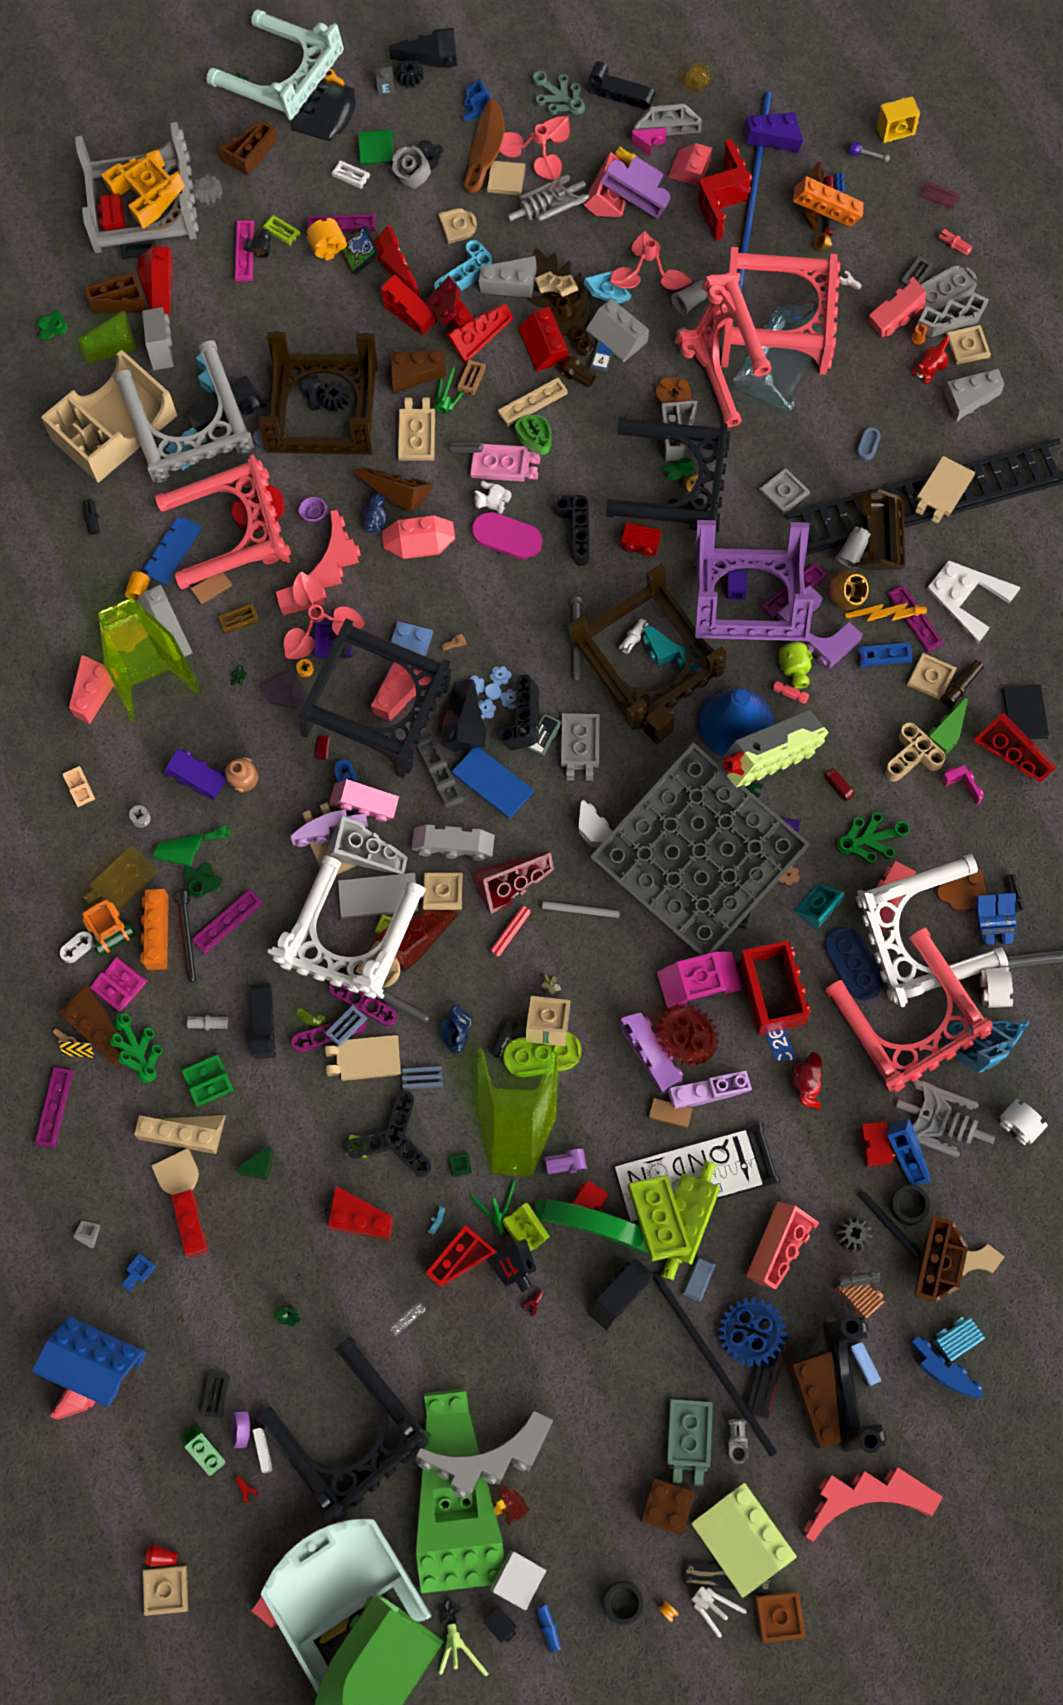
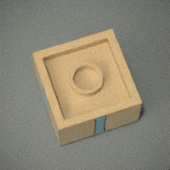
M531 996L526 1027V1042L565 1046L570 1014V1000Z

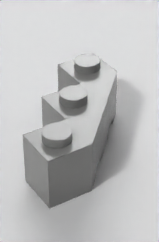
M973 292L966 306L950 299L943 313L926 306L918 321L919 328L920 324H924L927 327L925 335L935 337L975 325L979 322L989 299Z
M423 825L414 828L411 850L419 852L421 856H430L432 853L440 852L445 854L447 858L455 859L457 856L466 854L473 857V860L483 861L485 858L492 857L495 835L481 829H472V832L462 831L460 827L445 826L443 830L435 829V825Z

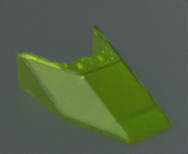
M133 598L99 613L104 666L131 723L135 722L132 687L163 672H172L196 695L200 693L197 679L174 636Z
M478 1048L477 1116L492 1174L533 1176L557 1116L561 1060L558 1052H553L539 1087L536 1090H516L492 1087L486 1065V1054L482 1048Z

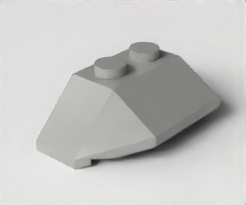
M685 104L650 107L634 125V130L666 127V136L701 133L702 120Z

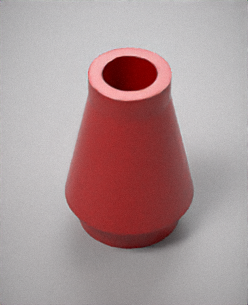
M155 1544L154 1546H148L145 1564H151L150 1567L176 1565L178 1552Z

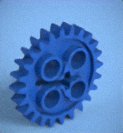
M755 1297L752 1298L751 1303L747 1298H744V1304L736 1301V1308L731 1305L729 1306L732 1311L731 1313L724 1312L727 1319L720 1320L724 1327L718 1328V1330L724 1333V1335H721L719 1339L726 1341L721 1345L722 1348H729L726 1354L728 1356L733 1355L732 1359L735 1362L740 1358L741 1365H744L747 1361L748 1365L752 1367L755 1361L758 1366H761V1360L768 1364L769 1356L774 1359L776 1358L773 1353L774 1351L781 1352L778 1345L785 1344L781 1337L787 1336V1334L781 1331V1329H784L786 1325L779 1323L784 1319L783 1316L777 1315L779 1310L777 1308L772 1309L773 1305L770 1302L765 1306L764 1299H761L759 1303ZM750 1314L749 1322L742 1323L743 1316ZM764 1321H770L769 1328H767L766 1330H762V1323ZM739 1325L751 1331L755 1329L760 1334L769 1335L770 1338L766 1339L754 1333L750 1335L746 1330L737 1329L735 1326ZM739 1334H743V1341L741 1343H736V1336ZM763 1341L762 1348L755 1350V1343Z

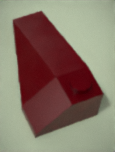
M548 851L491 865L473 872L477 891L489 913L492 914L510 906L513 903L511 900L515 896L525 894L527 892L525 888L532 883L537 884L554 870L551 852Z

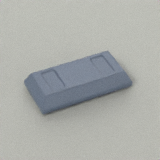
M697 1256L682 1295L701 1302L716 1264Z

